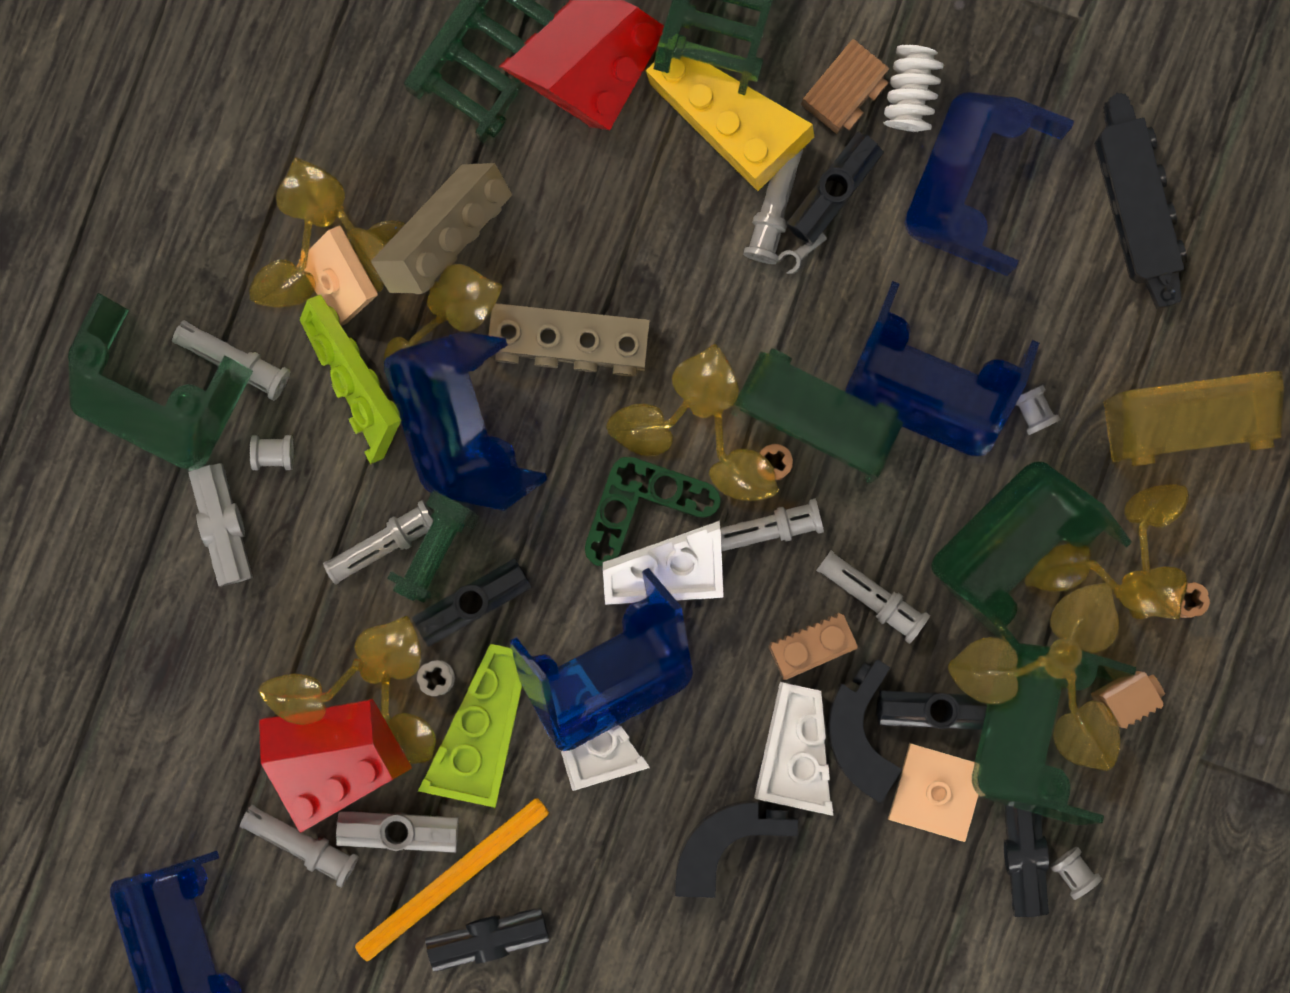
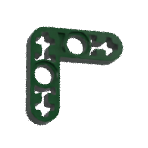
M634 457L620 458L611 468L585 544L586 557L591 563L603 567V562L619 557L639 498L696 518H707L716 513L720 506L719 492L713 485L655 464ZM628 464H633L635 466V473L646 477V469L655 471L648 483V493L640 492L639 489L643 483L631 480L629 486L621 484L622 477L617 475L618 469H626ZM663 476L674 479L677 485L675 495L668 499L658 497L654 491L656 480ZM683 482L692 484L688 490L690 493L700 495L702 489L709 491V499L714 501V505L712 507L706 506L702 512L696 510L697 503L687 498H685V506L676 504L683 492ZM610 501H620L626 506L627 516L623 521L611 523L605 518L604 508ZM599 523H602L609 529L622 530L619 538L611 534L609 547L614 549V553L612 556L605 555L603 560L596 559V551L591 549L593 542L600 543L604 535V531H596Z

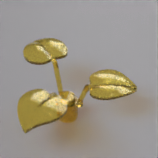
M295 157L288 174L278 188L276 200L278 208L284 214L293 218H304L305 226L300 261L295 266L288 260L280 259L264 266L251 283L249 289L250 299L252 302L264 306L291 307L303 303L313 294L316 286L315 278L311 273L303 271L308 261L312 224L326 227L331 225L336 217H339L354 242L362 246L358 252L361 264L376 270L371 260L406 223L395 220L382 221L370 227L365 234V238L361 237L344 212L342 204L345 199V192L342 184L322 168Z
M352 228L347 233V238L377 293H379L385 284L371 260L385 247L386 243L365 229ZM462 264L448 266L443 271L439 283L435 281L433 287L429 289L431 293L427 298L430 311L437 315V317L412 336L410 343L402 337H396L388 343L385 349L384 369L386 376L394 391L404 401L411 405H417L419 401L432 392L437 380V368L434 359L425 348L417 346L418 342L440 323L447 320L459 331L466 332L479 327L494 308L502 289L501 284L482 276L474 269Z
M716 344L711 345L700 354L683 361L675 369L672 383L676 392L684 400L670 419L664 421L662 411L656 406L634 404L617 411L607 422L606 429L608 433L621 445L640 455L655 456L666 452L670 448L673 435L668 428L673 427L688 408H691L693 414L701 418H707L713 414L715 417L717 457L720 462L713 464L709 471L713 484L724 494L746 501L763 500L774 496L779 490L772 465L760 453L748 449H737L730 452L727 456L724 451L722 414L725 409L730 408L736 402L739 387L730 363Z
M1176 484L1154 486L1136 493L1127 502L1124 509L1127 520L1131 523H1140L1139 537L1143 572L1133 571L1126 574L1122 579V584L1118 585L1096 561L1089 560L1091 557L1089 547L1081 544H1066L1049 550L1035 561L1026 575V587L1034 586L1046 591L1068 590L1082 583L1088 576L1089 569H1091L1112 588L1115 596L1120 598L1122 604L1128 608L1133 618L1144 619L1158 616L1180 619L1181 606L1188 585L1186 575L1182 570L1175 567H1158L1150 570L1147 529L1149 525L1154 527L1168 526L1180 517L1189 499L1187 487Z
M1109 583L1085 586L1061 599L1052 612L1050 622L1052 632L1062 639H1058L1051 645L1046 656H1040L1036 661L1022 668H1016L1018 657L1013 647L1002 639L992 637L976 640L949 662L948 670L958 687L970 697L987 704H1000L1014 698L1018 691L1016 676H1023L1041 666H1045L1047 672L1055 678H1066L1068 682L1069 708L1072 713L1061 716L1055 724L1053 739L1057 750L1065 759L1080 766L1104 771L1111 770L1114 767L1120 750V733L1117 721L1112 712L1098 701H1089L1078 709L1075 686L1077 676L1074 673L1081 662L1082 651L1086 653L1103 651L1114 642L1118 634V614Z
M408 616L363 631L355 643V650L359 659L355 658L351 667L328 692L322 693L320 682L313 677L303 674L278 676L265 681L258 688L260 697L278 716L294 724L307 725L315 723L324 717L326 706L323 702L330 701L355 672L360 671V675L365 681L373 684L382 683L381 714L409 763H423L433 758L436 740L430 725L422 718L412 714L400 713L392 718L389 714V682L391 677L395 679L411 677L418 671L421 663L420 643Z

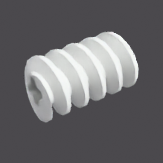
M918 45L897 46L896 54L901 59L894 62L893 69L898 74L892 76L890 80L891 86L896 90L888 92L887 99L893 105L885 108L884 115L890 120L883 123L888 127L904 131L918 132L931 130L932 125L923 121L922 116L934 115L935 110L925 105V101L936 100L938 94L928 90V85L940 84L941 79L932 75L931 70L943 69L944 64L934 59V55L938 54V52L931 48Z

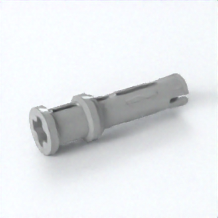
M803 149L769 180L761 212H758L753 217L752 223L755 225L752 239L750 246L745 247L743 253L747 258L766 264L777 263L778 256L775 253L780 235L787 228L786 220L784 219L785 210Z
M185 320L181 322L173 335V343L235 374L236 379L245 386L249 383L268 393V398L273 401L280 396L290 376L289 369L283 367L280 370L261 360L260 354L256 352H249L247 354L213 335L196 328Z
M816 498L809 500L807 505L787 510L784 507H779L774 511V515L720 528L721 552L779 537L781 541L785 540L787 542L791 541L792 536L816 531L818 534L823 533L824 530Z
M422 499L418 502L417 508L399 518L391 517L386 523L387 527L357 543L331 560L325 561L323 563L324 568L332 582L337 585L343 579L395 549L407 550L412 547L411 542L430 531L435 533L440 531L441 528L427 503Z
M832 550L816 570L877 613L876 618H878L881 624L887 622L905 635V641L909 644L915 639L931 616L926 612L921 614L904 602L903 595L899 592L888 593L863 573L834 554Z
M254 805L248 808L249 813H245L240 823V828L250 831L305 861L304 866L307 867V870L311 872L315 869L336 880V885L341 888L345 885L358 861V855L354 853L350 856L329 845V840L326 838L322 839L319 837L315 840L302 832L300 833L299 830L263 812Z

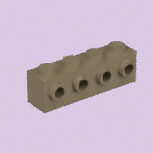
M495 163L462 164L371 260L389 293L422 294L431 289L435 283L434 280L442 271L455 263L457 255L468 243L474 241L479 236V231L484 225L501 212V207L512 196V193Z
M492 303L487 351L489 354L496 355L495 361L502 363L518 364L520 357L535 359L534 365L540 367L558 368V362L574 363L573 369L578 371L597 372V366L613 367V374L636 376L637 370L645 371L650 320Z

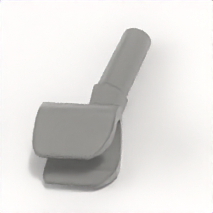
M822 233L812 246L806 243L795 251L786 250L778 256L777 263L781 262L786 256L793 255L797 263L787 274L798 272L801 268L802 260L827 240L826 236Z

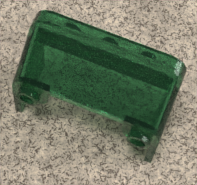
M98 293L68 353L69 400L72 411L77 416L182 469L193 471L201 468L208 461L253 371L224 355L206 391L190 384L179 386L171 393L165 407L102 376L101 374L109 359V348L129 309Z
M771 348L769 353L760 352L733 404L730 414L737 417L741 411L865 473L863 481L869 484L878 479L903 425V422L897 419L900 412L881 402H878L877 406L874 407L791 365L792 358L781 351Z
M1033 462L1025 466L935 555L931 568L941 583L988 630L1017 654H1020L1024 648L1007 629V626L1015 618L1018 609L1017 603L1008 593L1062 540L1072 546L1080 547L1091 543L1102 531H1105L1126 548L1132 541L1104 504L1047 463Z
M1018 643L1006 647L998 659L972 772V785L976 793L988 800L1074 825L1103 823L1104 815L1067 805L1071 789L1069 779L1062 770L1045 765L1062 688L1072 691L1083 690L1094 682L1096 676L1107 680L1135 675L1137 667L1076 649Z

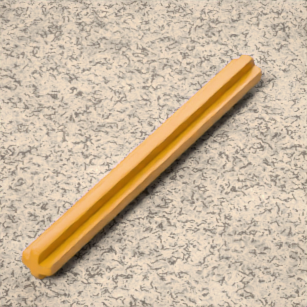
M538 798L532 800L355 945L358 954L365 961H370L540 823L549 814L542 801Z

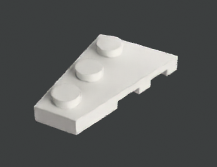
M720 521L603 562L605 605L722 598L723 576Z
M580 665L539 676L572 791L650 768L644 758L639 756L622 726H619L605 706V701Z
M780 682L754 798L833 816L828 785L830 777L829 767L826 764L824 743L826 735L821 691Z

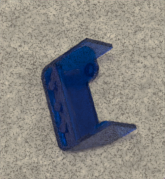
M973 92L962 93L955 97L949 106L906 213L905 228L908 234L918 241L1008 276L1017 267L1019 260L982 246L988 230L986 218L977 209L964 204L991 135L995 133L1005 138H1016L1024 134L1031 127L1062 140L1071 130L1074 120L1014 97Z
M892 281L845 389L847 400L861 410L971 456L986 455L994 446L1028 382L1040 343L1032 340L1019 366L1004 360H991L983 365L979 375L907 345L911 335L909 324L902 317L889 312L900 285Z
M458 332L399 349L384 360V371L395 405L399 410L401 424L419 480L425 489L435 496L505 511L547 481L546 473L518 468L515 451L508 442L497 437L488 436L469 375V371L478 369L485 360L508 346L506 338Z
M650 568L642 571L647 597L631 604L627 608L622 619L623 633L558 667L551 656L542 654L532 657L517 637L510 640L519 680L548 736L561 751L573 750L683 690L692 679L693 670L682 607Z
M218 851L180 860L114 881L111 884L110 898L138 993H241L240 985L234 978H231L227 973L216 974L194 898L204 893L205 885L207 884V874L201 864L219 859Z

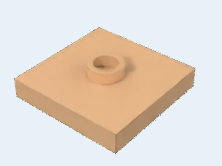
M341 226L328 230L299 259L317 295L321 294L327 305L333 307L337 312L341 326L347 324L378 296L374 285Z
M909 743L888 820L965 842L987 766Z

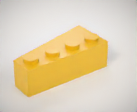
M673 44L646 70L650 85L757 191L814 138L813 124L676 44Z

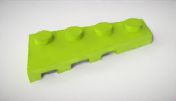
M321 294L307 299L300 322L321 365L326 366L329 364L331 367V385L337 397H345L351 408L353 417L349 419V422L355 434L363 432L370 446V449L365 451L369 463L372 464L382 460L401 423L399 410L394 402L387 399L380 388L376 373L372 369H368L364 363L356 342L352 338H348L340 325L338 314L334 308L327 305Z
M490 644L418 791L496 808L530 652Z

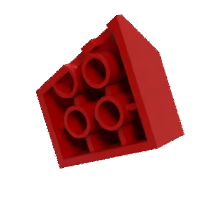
M570 0L553 16L554 19L539 33H534L524 42L525 45L513 57H508L499 67L588 126L610 130L667 27L638 7L624 0Z
M374 699L259 720L261 765L300 833L412 769L411 764Z

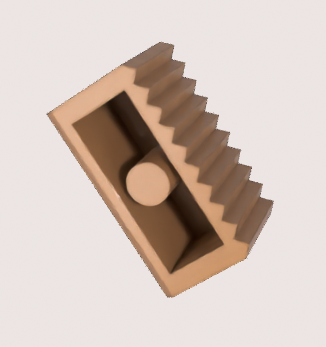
M852 39L806 94L801 105L836 134L843 127L850 131L864 114L859 109L868 97L875 101L889 84L884 79L889 68L856 40Z
M836 613L834 617H828L827 620H821L820 624L814 623L812 627L806 626L805 630L799 629L798 633L792 632L791 637L785 636L784 640L778 639L776 643L770 642L769 645L783 680H787L858 648L845 616L840 613Z
M1130 671L1091 693L1106 723L1127 729L1128 724L1134 725L1135 720L1141 721L1142 716L1148 717L1149 712L1155 713L1156 708L1162 709L1163 701L1161 697L1165 695L1157 678L1153 674L1148 676L1145 671Z

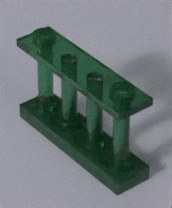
M461 0L405 80L404 86L407 92L419 100L425 92L428 94L434 92L478 122L480 125L476 129L475 134L477 139L484 143L489 135L495 138L501 131L507 120L503 116L525 84L514 76L510 79L466 49L464 47L465 43L461 40L469 28L472 30L478 28L515 54L525 45V41L486 15L487 11L484 7L489 0ZM506 0L544 27L554 19L553 16L555 14L534 0ZM447 60L450 62L456 60L502 91L490 111L441 79L442 74L439 71Z
M672 0L658 44L653 69L669 74L673 58L681 60V57H686L742 73L738 94L745 95L749 80L757 82L764 59L757 57L773 0H720L761 12L756 27L697 11V6L691 5L692 0ZM691 26L751 42L748 56L745 58L686 41L687 37L681 35L683 27L690 29Z
M434 490L426 503L427 506L434 509L431 515L434 521L405 575L391 571L387 578L396 583L393 588L394 592L412 601L417 599L425 603L427 598L437 600L440 594L430 588L429 585L457 531L461 533L464 526L473 530L480 518L471 509Z

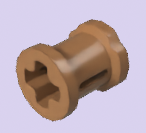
M780 444L766 446L761 450L756 459L757 472L768 481L782 480L792 468L793 458L790 451ZM777 453L783 457L780 462L781 466L784 467L783 471L779 469H774L772 472L767 471L765 467L768 461L764 458L765 455L768 454L774 457Z
M1196 582L1180 583L1169 591L1167 605L1174 615L1181 618H1192L1194 616H1201L1208 610L1210 599L1208 591L1203 585ZM1193 592L1194 594L1191 599L1196 603L1195 607L1184 608L1183 606L1186 601L1181 598L1182 594Z

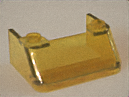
M1282 371L1135 389L1121 392L1105 400L1104 408L1112 463L1131 459V466L1156 463L1155 456L1164 453L1239 443H1249L1250 451L1274 448V440L1282 438L1284 400Z

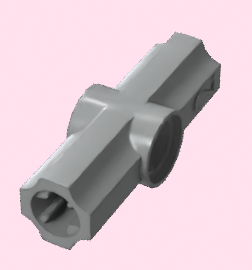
M223 464L208 465L188 472L199 511L196 514L199 532L205 547L209 548L218 586L235 584L253 578L242 538L245 537L242 517L237 504L233 503Z
M339 811L336 829L337 846L386 848L393 851L404 849L456 853L459 817L408 815L401 812L390 814ZM392 821H400L408 828V837L405 841L396 842L389 837L387 829Z

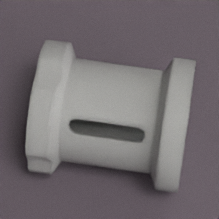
M1044 385L1011 400L1014 406H1019L1029 426L1026 430L1028 435L1061 420L1059 415L1053 414L1043 394L1046 391Z
M252 435L250 441L251 469L259 470L261 466H284L285 470H292L294 465L293 436L285 435L284 439H260L258 435Z
M439 660L422 665L417 674V682L420 685L421 691L430 696L447 693L451 690L455 681L452 667L446 662ZM439 667L442 669L441 676L446 679L445 685L439 684L433 689L430 687L431 680L426 678L427 672L436 671Z
M1079 847L1072 848L1050 866L1052 871L1058 872L1072 890L1070 895L1074 900L1088 893L1102 880L1099 873L1094 874L1080 856L1082 851Z

